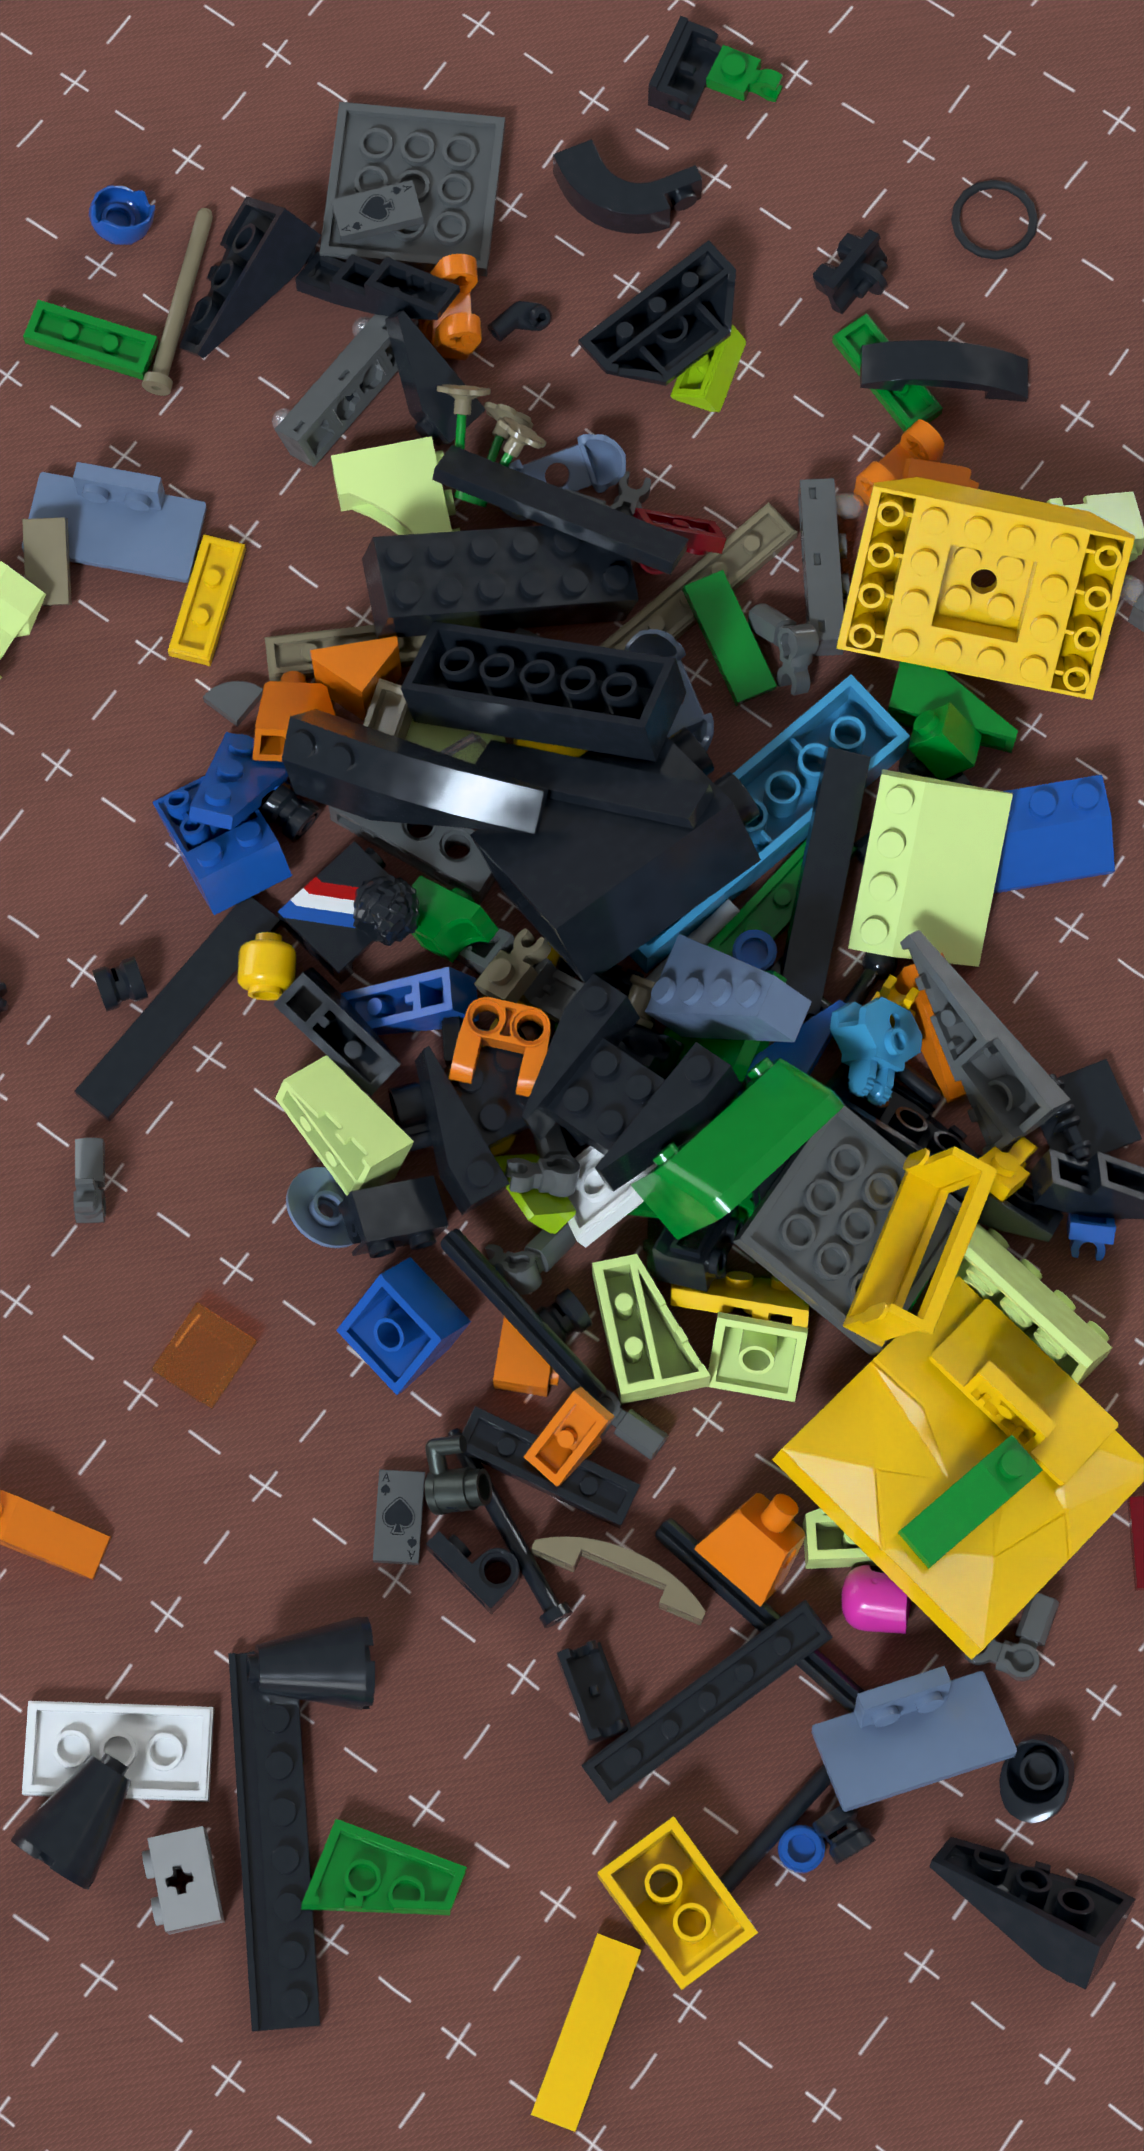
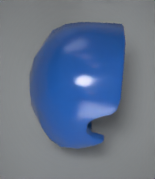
M108 185L95 193L89 208L90 222L96 233L101 238L115 245H132L143 239L152 226L155 214V205L149 204L145 191H133L128 187Z

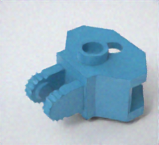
M879 997L863 1006L857 1002H850L832 1012L830 1031L842 1052L841 1062L850 1066L848 1079H850L848 1082L850 1092L858 1097L866 1095L868 1101L876 1106L885 1105L893 1092L891 1089L894 1085L895 1072L904 1071L905 1062L921 1053L923 1035L911 1011L884 997ZM891 1015L894 1017L895 1020L894 1028H892L890 1024Z

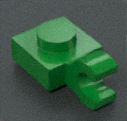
M723 45L706 78V87L741 101H745L748 93L752 92L768 101L776 102L783 89V86L779 85L783 75L772 69L760 70L761 59Z

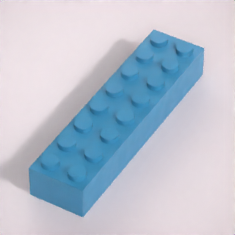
M852 674L733 773L747 789L760 812V816L746 825L745 828L761 860L631 953L630 957L646 974L671 953L679 934L686 937L689 936L727 899L732 902L807 838L825 748L832 747L871 757L865 788L881 775L882 769H889L907 752L910 735Z

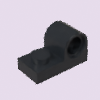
M438 1531L426 1543L427 1550L491 1615L505 1602L519 1584L520 1570L518 1561L506 1549H489L472 1564L467 1559L472 1552L454 1534L447 1539ZM501 1562L510 1568L511 1575L507 1581L501 1584H494L487 1580L485 1571L492 1563Z

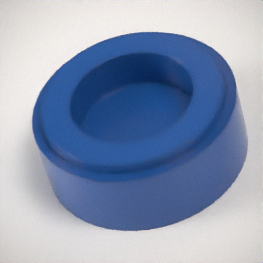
M761 930L743 932L736 938L732 949V957L763 971H769L773 967L777 955L775 941L769 934Z
M796 1825L786 1830L781 1836L777 1849L781 1863L788 1870L800 1874L808 1873L818 1867L823 1860L825 1844L823 1838L818 1836L814 1828L806 1825Z

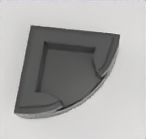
M231 681L222 683L209 690L203 696L204 703L238 727L261 700L263 689L249 682Z

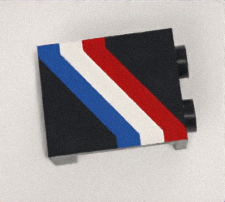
M355 841L277 911L281 926L340 984L354 973L352 962L375 942L364 931H360L353 926L355 920L353 918L355 891L361 887L363 881L389 875L383 870L386 864L382 858L370 847L364 851ZM400 877L397 878L399 881H404Z

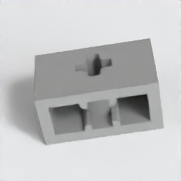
M200 1826L147 1838L150 1850L142 1851V1858L147 1879L155 1878L158 1896L151 1898L156 1926L164 1924L165 1932L171 1935L225 1923L207 1829ZM180 1869L186 1875L193 1876V1882L186 1884L187 1893L181 1894L176 1887H170V1881L177 1879V1870Z

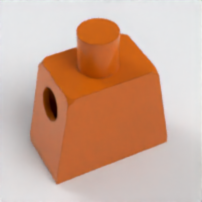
M298 671L284 673L280 681L265 683L255 724L252 760L283 762V749L291 716L314 709L335 715L327 686L322 683H306L305 675Z
M755 1493L717 1525L694 1550L761 1607L784 1583L806 1538L804 1530L792 1520L798 1513V1505L791 1497L785 1494H777L770 1501L763 1494Z

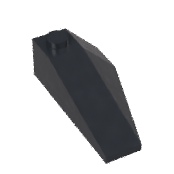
M246 196L226 229L220 243L226 249L220 266H211L206 278L211 281L208 296H205L196 303L179 348L204 359L301 271L302 267L314 256L316 244L322 235L287 209Z
M950 1837L933 1857L929 1866L1043 1968L1085 1990L1106 1962L1136 1900L1094 1877L1078 1873L1076 1880L1050 1873L1051 1865L1036 1861L1034 1867L1011 1862L1009 1856L1003 1851Z

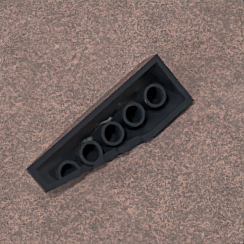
M318 709L291 716L289 719L282 761L295 794L371 821L532 834L539 832L548 793L547 789Z
M841 1063L825 1085L835 1092L848 1109L906 1157L924 1148L930 1150V1156L954 1146L977 1159L983 1156L978 1155L964 1143L967 1135L955 1125L947 1129L932 1117L935 1108L895 1081L891 1089L893 1092L889 1101L881 1106L870 1103L866 1095L858 1097L850 1092L848 1088L850 1066ZM1024 1183L1021 1188L1003 1202L989 1193L978 1223L1001 1231L1049 1242L1064 1215L1058 1210L1034 1204L1033 1189ZM969 1186L950 1194L962 1204Z

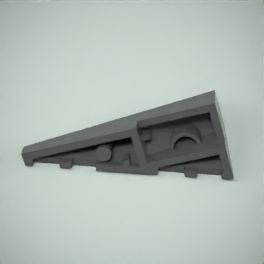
M920 930L915 931L905 937L900 944L903 950L909 949L919 974L915 978V982L919 991L925 990L934 1014L930 1019L955 1082H962L971 1108L967 1110L971 1122H978L986 1142V1146L982 1149L983 1153L986 1154L995 1146L1004 1152L1021 1137L1027 1136L1044 1124L1071 1099Z

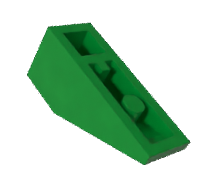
M900 661L887 711L899 725L913 728L916 717L929 709L934 710L950 702L982 735L981 746L1012 753L1018 733L1015 727L946 671Z
M1011 1435L902 1528L898 1534L929 1569L1043 1471V1469L1016 1438Z

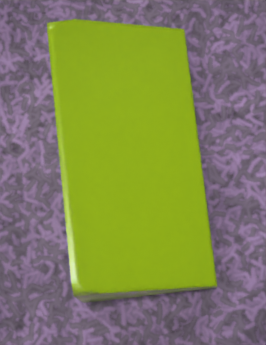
M734 325L731 326L730 337L677 377L670 395L672 399L710 412L719 413L721 411L746 345L745 338Z
M535 1154L495 1156L504 1175L507 1159L521 1158L531 1163H538L539 1157ZM506 1177L507 1180H508L509 1183H510L511 1178H510V1177ZM510 1184L506 1188L528 1221L550 1234H556L576 1214V1208L568 1197H557L549 1193H539L538 1188H532L524 1193L511 1192L509 1189Z

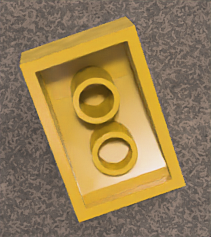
M674 1816L597 1872L599 1880L681 1990L758 1934V1931Z

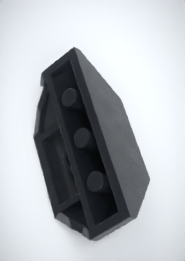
M708 240L580 338L578 344L606 374L666 386L731 336L736 269Z

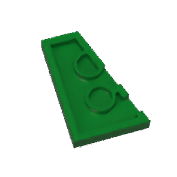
M335 1819L303 1899L301 1909L450 1915L467 1867Z

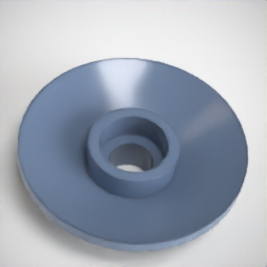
M314 1167L299 1173L289 1185L286 1194L287 1211L293 1224L305 1237L321 1246L344 1248L353 1245L348 1236L343 1216L338 1209V1205L347 1196L326 1167Z

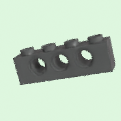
M328 806L331 821L453 890L454 887L460 888L470 895L478 905H481L496 881L470 836L474 832L473 829L427 825L432 829L430 834L417 838L412 836L409 831L418 824L371 821ZM456 845L464 846L469 850L468 855L462 859H453L446 852Z

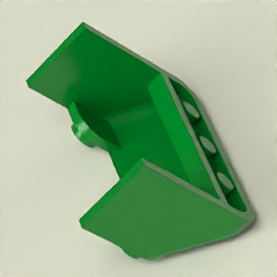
M765 1057L747 1073L751 1081L746 1085L747 1089L690 1141L679 1148L674 1142L666 1146L652 1159L657 1166L652 1171L637 1178L630 1185L672 1235L679 1240L728 1214L833 1118L845 1105L835 1092L784 1059L778 1058L772 1062L768 1057Z

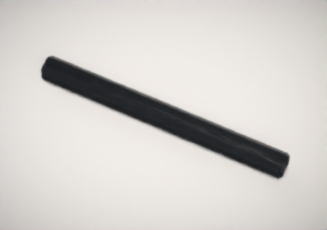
M667 1519L657 1529L655 1533L656 1539L759 1632H762L782 1617L766 1602L759 1607L694 1549L699 1542L674 1519ZM817 1649L797 1664L800 1669L849 1713L854 1712L857 1694L864 1692V1690L820 1650Z

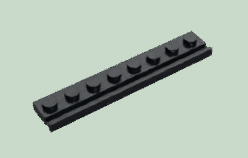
M255 1651L239 1654L228 1653L252 2032L318 2027L321 2026L314 1910L301 1909L303 1899L311 1882V1864L300 1699L258 1692L256 1683H248L246 1674L247 1654H254Z

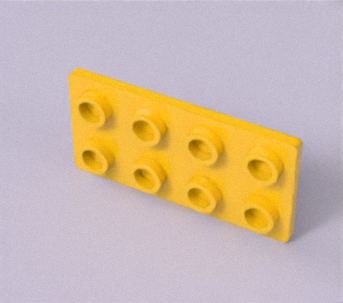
M984 1299L929 1356V1360L1009 1437L1013 1435L1036 1463L1058 1485H1064L1118 1428V1422L989 1299Z

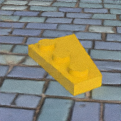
M733 1271L727 1273L726 1276H716L707 1292L671 1284L670 1305L714 1313H729L736 1307L742 1308L744 1312L751 1314L752 1318L768 1321L772 1315L776 1314L791 1316L793 1326L808 1328V1304L775 1276H772L771 1279L753 1278V1275L750 1273Z

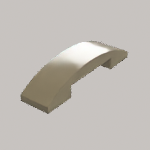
M549 1537L537 1539L533 1543L531 1548L532 1555L574 1573L582 1556L663 1590L659 1609L700 1626L704 1620L705 1609L682 1582L657 1563L632 1550L616 1544L583 1537Z

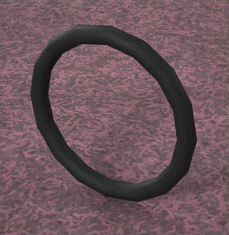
M988 180L975 183L962 192L953 206L951 222L956 238L965 249L978 257L997 260L1013 257L1028 246L1035 236L1038 217L1035 205L1025 191L1010 182ZM988 189L1005 190L1015 195L1027 209L1029 216L1027 233L1019 243L1011 248L998 251L982 249L970 242L963 233L960 223L962 207L969 197L979 191Z

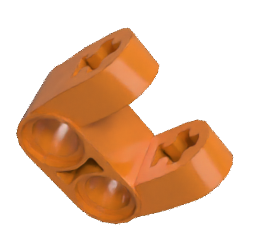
M451 254L440 259L430 274L459 285L460 292L438 320L418 319L419 330L443 358L465 361L482 340L481 320L479 316L471 312L470 297L471 290L478 282L477 261L471 255Z
M918 419L902 434L899 444L879 462L873 461L856 477L854 494L869 506L873 484L902 479L907 458L940 463L944 452V442L940 434L928 422Z
M481 997L474 1000L466 1011L457 1038L449 1079L472 1084L481 1046H490L524 1054L516 1094L529 1097L549 1049L550 1021L548 1016L538 1008L492 997ZM488 1011L494 1013L498 1017L499 1022L494 1029L482 1031L474 1025L475 1017L481 1012ZM527 1021H533L542 1027L543 1033L538 1039L527 1041L519 1036L517 1032L519 1026Z

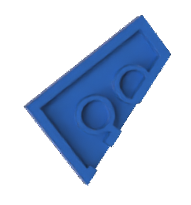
M226 732L190 805L189 820L223 829H234L261 806L264 796L270 791L276 790L287 781L288 774L283 762L252 760L254 738L244 734Z

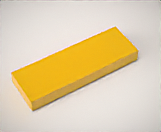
M203 535L168 648L169 656L211 666L246 552L245 544Z

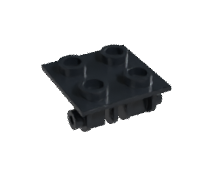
M1107 1059L1058 1078L1056 1074L1049 1075L1071 1099L1040 1126L1050 1149L1088 1161L1097 1151L1106 1154L1142 1140Z

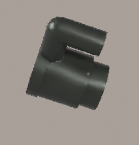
M457 1435L430 1439L425 1445L430 1470L425 1480V1497L430 1511L434 1515H443L451 1512L476 1510L479 1506L488 1505L492 1498V1483L485 1469L475 1470L472 1467L448 1470L445 1455L465 1453L467 1450L465 1436Z

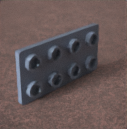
M77 462L73 477L46 472L40 473L28 519L68 518L70 562L188 583L192 574L207 507L203 501L165 495L161 477Z
M945 1666L858 1693L854 1712L814 1724L811 1731L840 1806L845 1812L1012 1758L1017 1752L1015 1743L985 1673L979 1671L950 1680Z

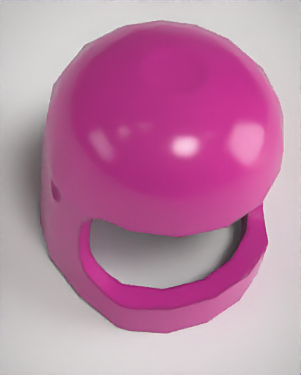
M861 1565L851 1570L846 1576L842 1587V1611L846 1621L853 1628L862 1631L906 1634L912 1600L885 1573L872 1571L870 1565Z

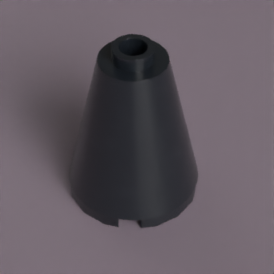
M357 1616L256 1644L255 1653L247 1654L246 1657L248 1683L255 1682L258 1692L357 1710L370 1709L374 1702L375 1661H371L369 1646H374L368 1617Z
M107 1753L103 1755L101 1760L92 1755L15 1831L11 1842L36 1860L39 1859L50 1866V1869L83 1889H89L92 1883L95 1882L131 1784V1780L124 1776L129 1767Z

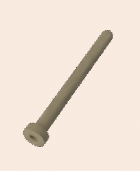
M201 208L196 214L152 372H146L142 381V387L155 395H169L172 389L173 380L168 376L213 220L212 211L207 208Z

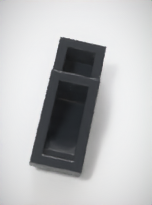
M1049 1149L1031 1169L1034 1204L1089 1217L1144 1219V1167L1098 1151L1086 1162Z

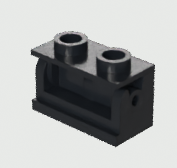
M434 1175L351 1191L338 1205L351 1242L353 1244L360 1243L352 1251L353 1256L369 1253L370 1258H380L395 1252L396 1247L410 1245L411 1250L427 1248L437 1242L436 1238L449 1226Z

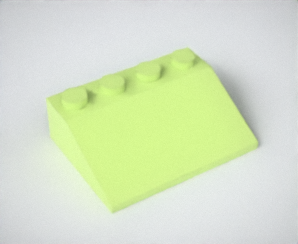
M882 769L848 949L912 959L909 949L903 950L900 942L909 934L920 930L939 953H943L948 963L979 967L1013 793Z
M977 1224L956 1278L960 1276L983 1300H991L1080 1385L1108 1356L1113 1348L1107 1343L1109 1340L1108 1335L1095 1322L1089 1321L1086 1323L1074 1312L1076 1309L1074 1303L1063 1292L1059 1290L1052 1292L1040 1281L1042 1274L1032 1263L1026 1259L1019 1261L1007 1250L1009 1244L1002 1235L992 1228L986 1231L980 1224Z

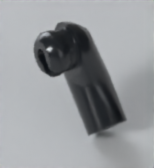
M517 301L487 325V328L492 336L501 342L515 329L529 331L545 329L551 323L552 314L542 304Z

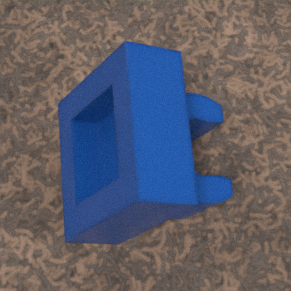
M1068 1213L1066 1227L1068 1239L1071 1240L1070 1249L1072 1257L1078 1258L1080 1246L1085 1242H1091L1096 1245V1260L1101 1261L1106 1252L1105 1244H1114L1116 1232L1114 1218L1089 1217Z

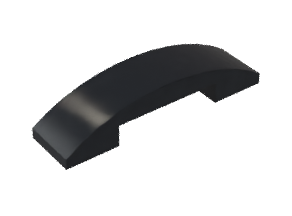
M903 340L862 345L860 349V388L902 391L905 384L985 391V399L1026 402L1028 400V359L991 347L951 341Z

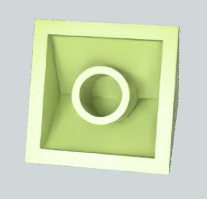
M718 1312L708 1369L711 1376L708 1387L795 1402L809 1328Z

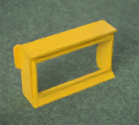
M955 1146L930 1156V1150L924 1148L910 1154L903 1165L905 1174L843 1323V1327L880 1347L884 1345L886 1340L914 1331L933 1335L998 1173V1170ZM969 1186L916 1316L902 1308L949 1193Z

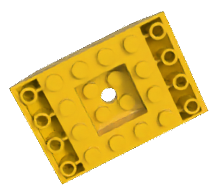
M920 477L874 483L836 649L1093 700L1135 536L1089 511ZM987 569L995 574L996 580L991 586L982 588L972 582V575L978 570Z

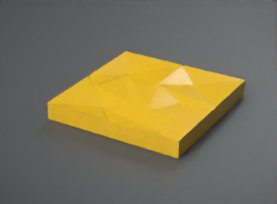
M958 1276L954 1280L933 1335L914 1331L895 1337L772 1460L972 1660L1144 1482V1458L1115 1430L1064 1485H1058L1044 1470L1041 1471L928 1569L898 1532L1009 1437L929 1360V1356L983 1301Z

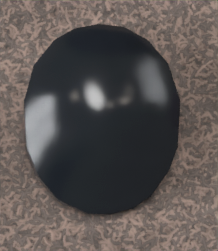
M1038 1733L1024 1738L1015 1745L1017 1748L1016 1755L1004 1761L999 1779L1000 1795L1004 1807L1009 1814L1018 1820L1031 1824L1048 1821L1057 1815L1068 1802L1074 1783V1761L1069 1749L1061 1740L1051 1735Z

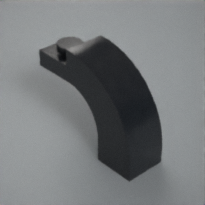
M592 139L553 154V175L571 206L589 221L612 231L644 234L670 228L671 210L682 211L688 209L697 200L701 199L702 177L696 165L653 182L633 183L618 178L606 168Z

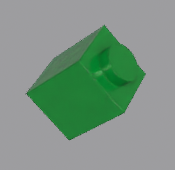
M949 702L934 710H926L916 717L908 749L939 780H944L975 766L982 735Z

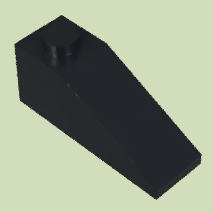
M404 310L391 314L385 319L409 413L417 422L415 429L422 438L432 436L433 443L436 446L450 444L456 438L457 414H454L455 399L447 393L438 392L437 385L451 384L459 386L465 384ZM477 398L472 400L471 415H467L466 428L486 410Z
M313 967L302 972L273 1004L370 1096L402 1064L347 999Z

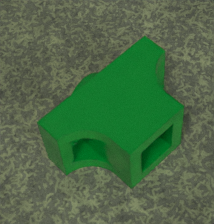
M421 875L411 886L416 889L419 901L418 911L420 914L417 921L418 928L411 934L423 948L453 963L465 947L475 942L489 943L498 932V927L484 909L476 904L474 899L460 888L454 887L450 891Z

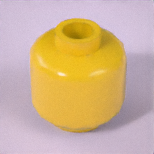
M271 932L257 933L255 940L246 942L241 946L239 950L237 980L239 985L248 991L249 997L258 1000H278L295 981L296 951L292 945L282 941L281 935Z

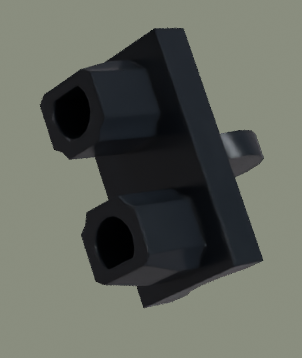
M870 229L863 237L847 233L839 242L837 248L839 259L842 260L841 264L835 267L829 263H822L813 273L816 288L828 296L834 311L843 314L857 297L862 299L868 291L875 295H881L888 287L887 281L882 275L888 268L886 264L888 259L879 246L881 238L878 233Z

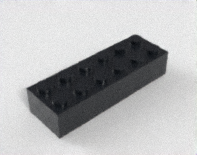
M546 525L378 536L372 538L362 558L377 639L397 636V638L426 636L433 621L488 630L625 621L639 600L631 559Z
M433 621L401 687L414 722L650 761L657 760L687 693L676 658Z

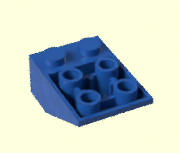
M203 776L152 803L213 915H216L291 877L292 874L276 836L259 809H256L232 830L189 820L190 805L201 785Z

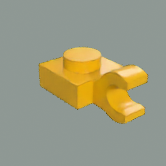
M1023 1136L1013 1145L1008 1153L1002 1152L995 1146L979 1158V1160L998 1170L990 1193L1003 1202L1021 1188L1030 1175L1024 1169L1027 1165L1025 1161L1038 1147Z

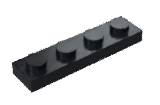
M476 1406L462 1432L467 1441V1450L462 1454L619 1529L640 1487V1484L587 1459L557 1487L524 1458V1455L539 1436Z

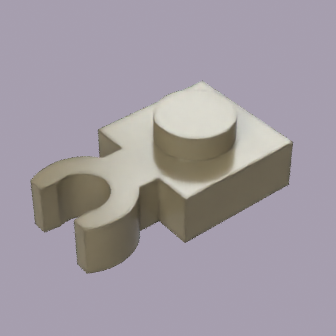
M524 928L515 937L514 949L511 953L500 950L474 984L481 993L488 997L517 1003L538 976V973L532 966L547 958L552 947L543 937H540L531 946L536 939L528 929Z

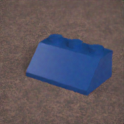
M1102 775L1003 791L1013 793L993 894L1115 872L1112 818Z

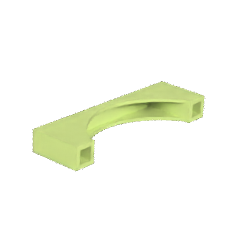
M432 436L331 455L341 512L354 510L376 520L398 535L460 531V528H451L449 519L450 515L456 514L452 490H443L441 483L432 480L434 468L444 456L443 450L435 451ZM413 719L405 738L409 742L473 764L476 763L490 740L506 743L503 736L414 722Z

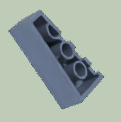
M679 934L661 976L652 988L651 998L645 1013L681 1037L795 1042L812 1001L776 976Z

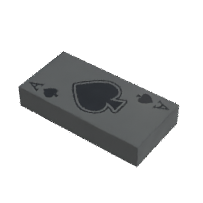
M413 180L331 199V206L341 243L423 224V216Z
M379 1469L373 1550L374 1563L419 1565L425 1472Z

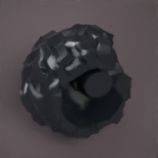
M391 875L386 877L378 876L372 880L363 881L361 887L356 889L353 903V918L355 919L353 926L360 931H364L375 942L379 941L386 946H391L395 941L401 942L409 934L417 930V921L420 916L418 911L419 901L416 889L411 887L407 881H399Z

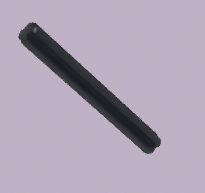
M454 1229L445 1235L440 1242L444 1252L573 1391L581 1386L593 1398L599 1401L606 1393L605 1386L459 1229Z

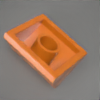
M397 636L310 650L315 682L327 686L330 699L363 721L365 720L379 679L381 678L396 684L402 676Z

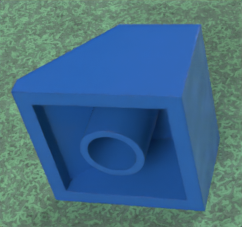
M409 1257L378 1276L336 1331L388 1387L398 1395L450 1349L471 1323V1320L419 1265Z

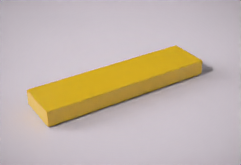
M597 1933L533 2107L532 2116L576 2132L640 1956V1949Z

